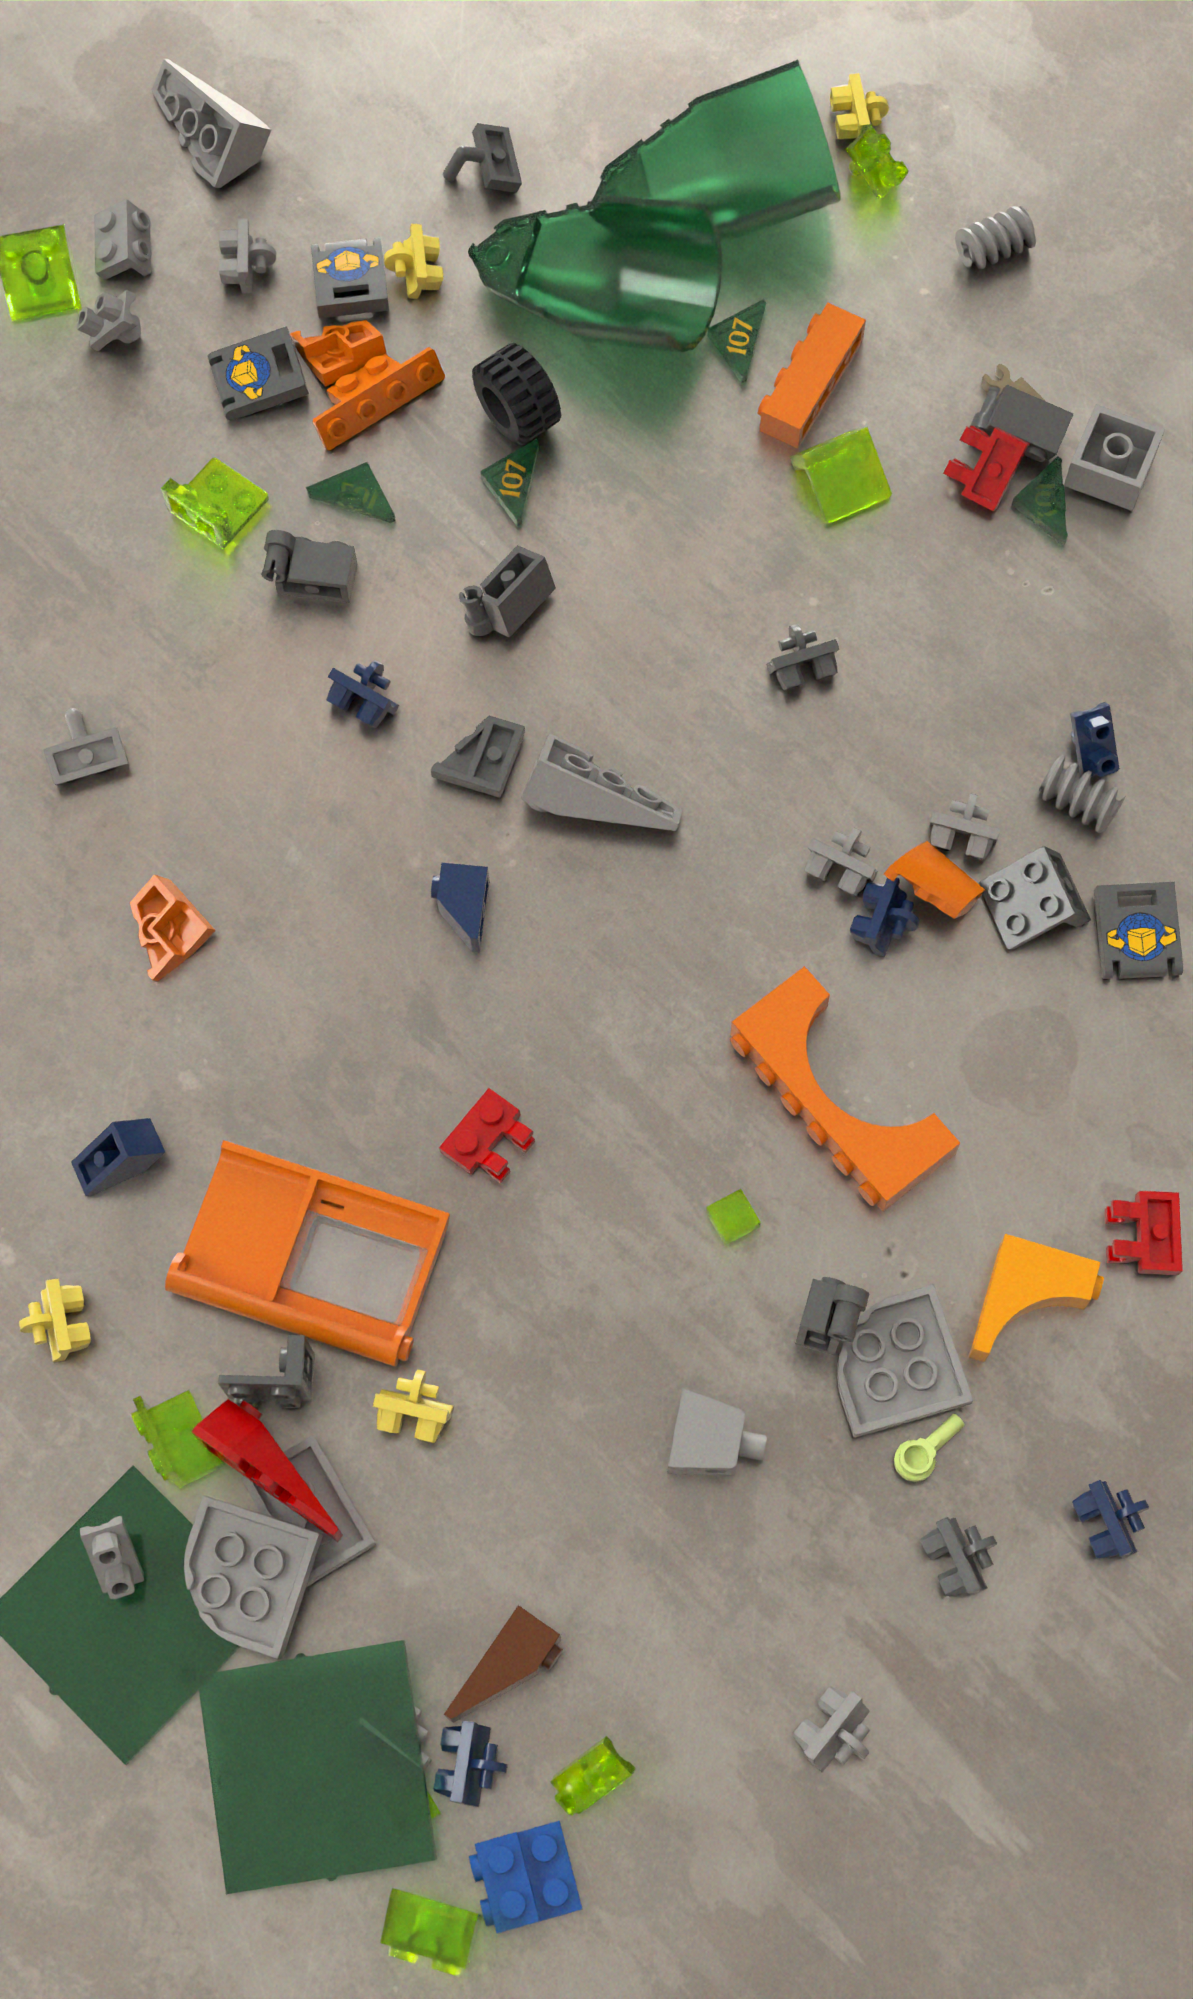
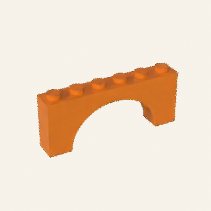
M804 966L732 1021L730 1032L732 1037L730 1042L741 1056L745 1057L748 1055L757 1065L755 1067L756 1073L767 1086L773 1084L782 1094L780 1099L785 1108L794 1116L799 1114L808 1124L806 1130L810 1137L820 1146L825 1144L833 1153L832 1160L836 1167L846 1176L851 1174L860 1185L858 1190L865 1201L871 1206L877 1204L884 1212L956 1155L960 1142L935 1113L910 1125L879 1126L861 1121L847 1114L826 1096L811 1071L806 1041L813 1023L827 1009L830 994Z

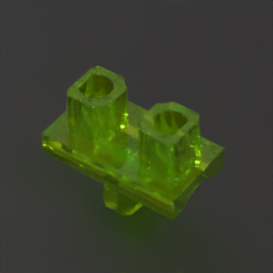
M871 124L864 125L859 136L845 149L852 159L849 164V170L854 176L862 175L877 198H884L893 186L900 185L908 174L909 170L904 162L895 161L889 153L891 142L886 134H877Z
M606 1736L555 1774L550 1783L558 1790L554 1796L555 1800L568 1815L572 1816L576 1812L578 1814L582 1813L632 1776L636 1768L617 1753L612 1741Z

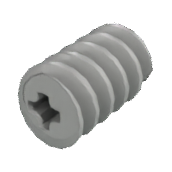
M1022 206L1008 208L1006 212L996 213L993 218L986 217L981 223L975 222L968 228L958 229L955 241L962 263L966 267H971L972 262H974L979 269H983L986 266V258L991 264H995L998 262L999 252L1003 258L1007 259L1011 255V248L1015 253L1023 251V242L1028 248H1033L1036 244L1033 222L1026 209Z
M1061 755L1054 762L1039 788V791L1044 788L1043 800L1049 802L1057 796L1056 808L1059 810L1070 803L1069 815L1074 818L1084 811L1082 823L1087 826L1097 819L1095 831L1102 833L1113 820L1125 797L1120 801L1116 799L1118 787L1116 786L1107 793L1103 792L1105 783L1103 778L1094 785H1091L1092 772L1089 770L1081 777L1076 776L1079 765L1077 763H1074L1068 769H1064L1065 756Z

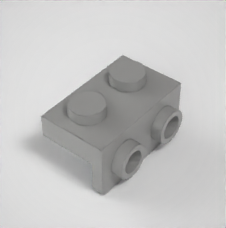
M128 199L95 214V274L106 280L131 267L143 276L150 274L151 222L148 214Z

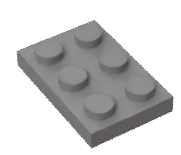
M314 1435L288 1449L284 1454L343 1536L339 1542L332 1539L246 1477H241L260 1514L323 1534L307 1586L376 1545Z

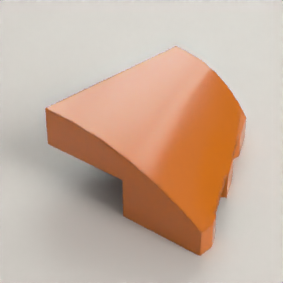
M367 320L351 322L343 326L323 327L322 335L303 338L301 331L290 333L295 348L310 370L325 387L335 383L340 377L353 374L361 369L371 358L387 354L383 335Z
M928 841L919 844L891 864L884 873L892 881L901 875L913 885L914 895L930 902L954 919L967 914L985 891L982 886Z
M154 874L130 902L133 917L139 924L138 937L140 945L147 948L151 969L147 970L148 976L154 981H159L187 960L216 931L171 879Z

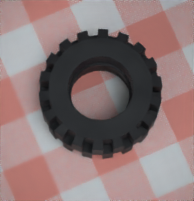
M509 343L475 365L472 369L474 388L484 411L496 428L513 443L521 446L525 445L560 421L561 407L558 395L549 376L533 355L516 343Z

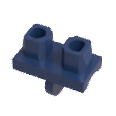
M374 660L368 667L360 663L355 666L353 672L362 677L360 682L335 668H332L328 675V678L334 682L329 690L326 701L347 712L356 694L360 695L365 700L355 717L374 728H377L387 712L394 715L399 707L395 702L373 690L376 686L387 690L391 682L382 676L384 665L377 660Z
M1103 702L1092 709L1070 713L1073 729L1071 738L1076 748L1080 775L1082 776L1088 770L1092 772L1091 776L1097 774L1100 777L1117 772L1120 768L1110 705Z
M887 878L885 884L867 883L862 902L866 908L875 909L872 918L861 915L855 916L850 927V933L854 940L869 944L875 955L885 957L892 937L901 939L904 931H915L920 923V919L911 913L914 903L906 900L907 894L899 888V878H896L894 881Z
M1098 1480L1089 1484L1090 1490L1077 1497L1072 1503L1081 1522H1086L1102 1515L1108 1530L1089 1537L1097 1559L1116 1555L1127 1557L1137 1553L1138 1551L1124 1520H1128L1133 1533L1145 1529L1139 1513L1149 1509L1146 1500L1134 1503L1128 1489L1116 1493L1122 1509H1118L1106 1481Z
M462 1721V1726L443 1728L440 1743L441 1750L457 1754L455 1770L438 1769L435 1775L434 1792L450 1797L451 1802L479 1807L481 1789H492L494 1773L506 1774L508 1764L496 1762L498 1745L489 1743L491 1727L478 1725L476 1722Z

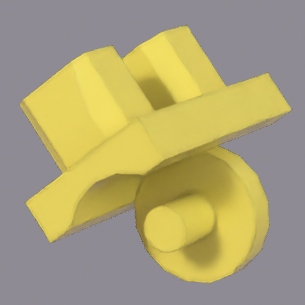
M859 73L849 74L848 85L833 87L830 90L831 110L833 112L849 110L850 114L836 115L835 129L837 139L855 138L857 148L867 147L868 145L866 131L870 128V121L873 126L880 125L882 122L881 118L889 111L887 100L882 96H876L874 91L866 93L865 99Z
M411 223V236L403 241V243H393V249L388 250L384 254V265L387 269L395 271L397 277L405 276L408 298L418 299L422 289L439 290L443 282V269L441 266L426 265V261H437L440 252L439 238L423 235L422 225Z
M59 1279L46 1280V1289L41 1291L44 1314H42L40 1302L28 1304L30 1316L19 1321L20 1331L23 1333H33L34 1342L36 1345L47 1342L45 1330H47L53 1362L65 1361L69 1352L87 1348L91 1342L87 1322L67 1325L65 1313L82 1311L84 1307L81 1286H60Z
M418 1369L413 1380L399 1377L396 1389L410 1392V1395L381 1389L380 1394H375L373 1407L378 1408V1430L399 1433L404 1414L418 1417L414 1437L432 1443L438 1440L444 1424L452 1416L454 1406L421 1398L423 1395L436 1399L439 1387L426 1384V1371Z

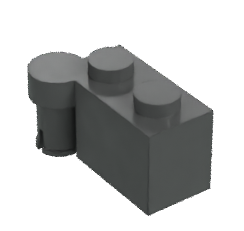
M1009 385L1002 389L996 401L1000 388L989 387L980 412L975 413L971 425L986 432L989 436H991L994 428L998 427L1029 443L1024 454L1028 458L1043 462L1044 459H1052L1060 448L1074 413Z
M271 530L267 533L264 545L267 554L261 575L264 579L273 582L274 573L277 574L275 581L277 594L350 603L358 565L354 546H348L340 541L329 543L315 542L305 537H294L291 533L282 530Z
M517 545L480 584L481 588L475 585L465 587L463 589L465 594L460 592L459 599L465 609L464 619L471 634L484 636L495 630L511 637L556 587L545 557Z
M822 1277L821 1281L813 1279L795 1344L835 1355L839 1340L844 1342L854 1341V1333L860 1312L866 1310L869 1292L831 1277Z

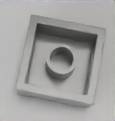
M1096 404L1070 463L1064 486L1133 511L1157 454L1165 429Z

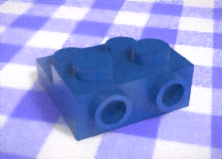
M560 1820L475 1844L477 1854L469 1856L475 1882L484 1881L488 1898L480 1900L485 1925L486 1927L495 1925L497 1934L583 1909Z

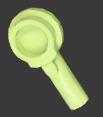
M952 1414L926 1439L919 1438L918 1440H909L901 1444L894 1456L895 1469L899 1475L913 1482L923 1481L928 1478L935 1468L936 1452L965 1426L961 1418L956 1414Z

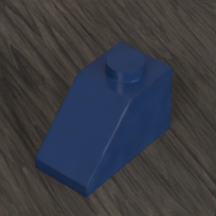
M442 862L440 876L433 875L431 898L437 899L439 913L472 952L480 953L490 882L488 867Z
M151 1118L112 1122L71 1161V1164L85 1196H93L145 1172L165 1153V1150Z

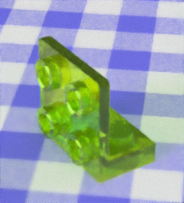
M868 427L852 429L789 456L794 470H806L826 523L834 522L887 499L892 495Z
M212 458L188 484L180 485L170 478L161 487L168 511L222 549L234 539L269 500L267 492L217 458Z
M190 1390L152 1408L141 1395L133 1399L137 1411L131 1413L132 1419L141 1436L144 1435L148 1444L152 1443L154 1448L147 1452L157 1474L160 1473L164 1481L171 1479L178 1488H181L224 1467L222 1460L203 1448L191 1432L203 1420V1417Z

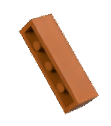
M828 302L820 315L817 313L813 315L807 328L808 335L804 342L799 340L796 343L791 354L792 362L788 368H781L774 383L775 390L771 396L766 394L760 403L757 412L761 416L760 432L797 449L799 448L862 343L866 319Z

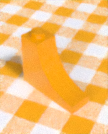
M1005 1234L999 1245L969 1358L985 1362L995 1339L1002 1330L1012 1321L1026 1313L1041 1308L1058 1306L1084 1310L1091 1299L1098 1300L1104 1281L1103 1276L1097 1275L1101 1262Z

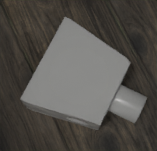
M682 1388L667 1473L673 1475H735L738 1456L763 1461L767 1436L743 1431L746 1415L744 1410Z

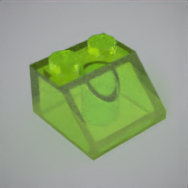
M64 224L0 236V275L12 321L82 308L73 251Z
M392 1888L380 1943L390 1946L389 1956L413 1963L415 1955H421L432 1959L430 1968L456 1976L458 1967L464 1969L469 1967L483 1915Z

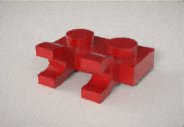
M970 425V427L966 426L960 441L983 452L974 469L955 458L954 460H949L943 474L966 485L961 495L995 511L1029 443L998 427L994 428L991 436H989L986 432L973 425Z
M488 1088L440 1145L439 1150L444 1156L470 1175L480 1167L499 1183H502L511 1171L507 1167L508 1161L497 1153L492 1152L493 1148L504 1136L526 1153L534 1144L535 1138L532 1137L533 1131L517 1121L521 1116L520 1110Z
M1139 1191L1135 1195V1202L1112 1200L1111 1206L1105 1208V1224L1136 1222L1137 1241L1114 1239L1112 1245L1106 1247L1107 1263L1121 1264L1138 1261V1273L1179 1275L1183 1272L1179 1193Z

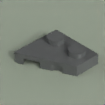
M489 715L476 727L473 734L465 736L455 745L453 753L441 763L437 761L432 766L431 776L501 798L523 740L525 726Z

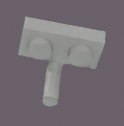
M74 708L67 710L65 714L72 740L43 749L54 785L128 763L117 727L87 735L82 721L83 715L80 710Z

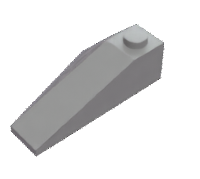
M163 59L152 92L167 120L174 122L180 133L178 137L179 142L183 147L189 149L193 157L191 163L195 171L214 187L221 188L259 162L272 129L254 114L172 61Z
M550 733L548 734L521 797L531 808L539 812H551L561 816L676 831L682 813L680 808L646 787L635 786L632 788L622 777L623 773L612 767L609 771L603 770L591 762L594 755Z

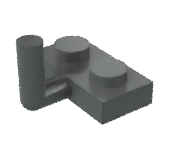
M477 123L472 131L475 147L459 146L443 171L444 178L448 181H454L466 161L480 163L486 189L517 193L522 185V180L509 128Z

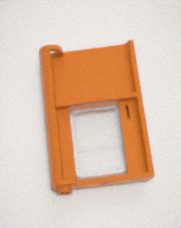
M223 1140L219 1161L183 1253L178 1252L169 1267L165 1281V1290L298 1335H305L307 1338L396 1367L400 1360L406 1362L411 1353L414 1338L409 1337L444 1240L450 1213Z

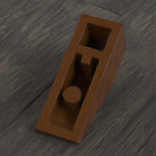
M518 1605L444 1713L445 1717L454 1723L534 1678L543 1667L549 1671L563 1651L558 1646L561 1641V1635Z

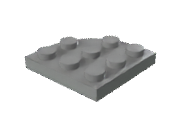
M934 1284L897 1294L874 1304L859 1317L854 1333V1341L843 1342L838 1359L837 1381L841 1401L853 1438L970 1405L973 1402Z
M203 1495L188 1538L184 1558L187 1590H190L201 1619L211 1630L231 1643L282 1659L323 1534Z

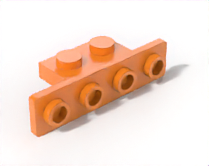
M428 347L402 364L387 354L375 356L368 360L364 367L353 374L340 377L335 385L326 390L331 402L335 405L315 417L312 421L324 448L329 451L444 380L445 374L435 350Z

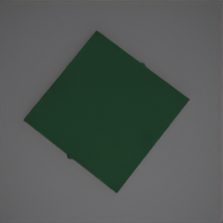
M134 1465L0 1598V1636L49 1686L50 1694L58 1695L124 1765H127L241 1647L220 1637L207 1626L199 1616V1611L193 1601L190 1590H187L184 1558L193 1524ZM122 1516L143 1570L144 1581L134 1584L135 1591L133 1594L110 1599L108 1592L104 1594L102 1592L81 1539L80 1528L101 1526L115 1517Z
M405 1640L312 1656L299 1653L295 1656V1659L197 1675L226 1894L324 1878L328 1881H334L337 1876L437 1860Z

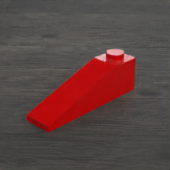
M227 1399L194 1427L191 1432L203 1448L332 1539L339 1542L343 1536L269 1431L259 1420L263 1415L260 1411L244 1400L238 1406Z

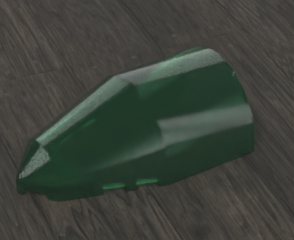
M799 60L696 97L688 103L689 107L673 120L668 118L660 125L661 129L644 142L642 139L605 166L600 176L601 182L592 201L588 200L587 209L596 220L629 239L739 238L840 202L841 194L825 131Z
M608 195L599 197L596 203L583 206L573 203L566 205V209L547 213L546 210L503 219L494 226L496 231L477 246L473 243L468 250L469 257L472 259L479 277L488 291L584 342L680 353L693 350L708 331L716 311L721 287L722 250L720 234L712 211L705 203Z

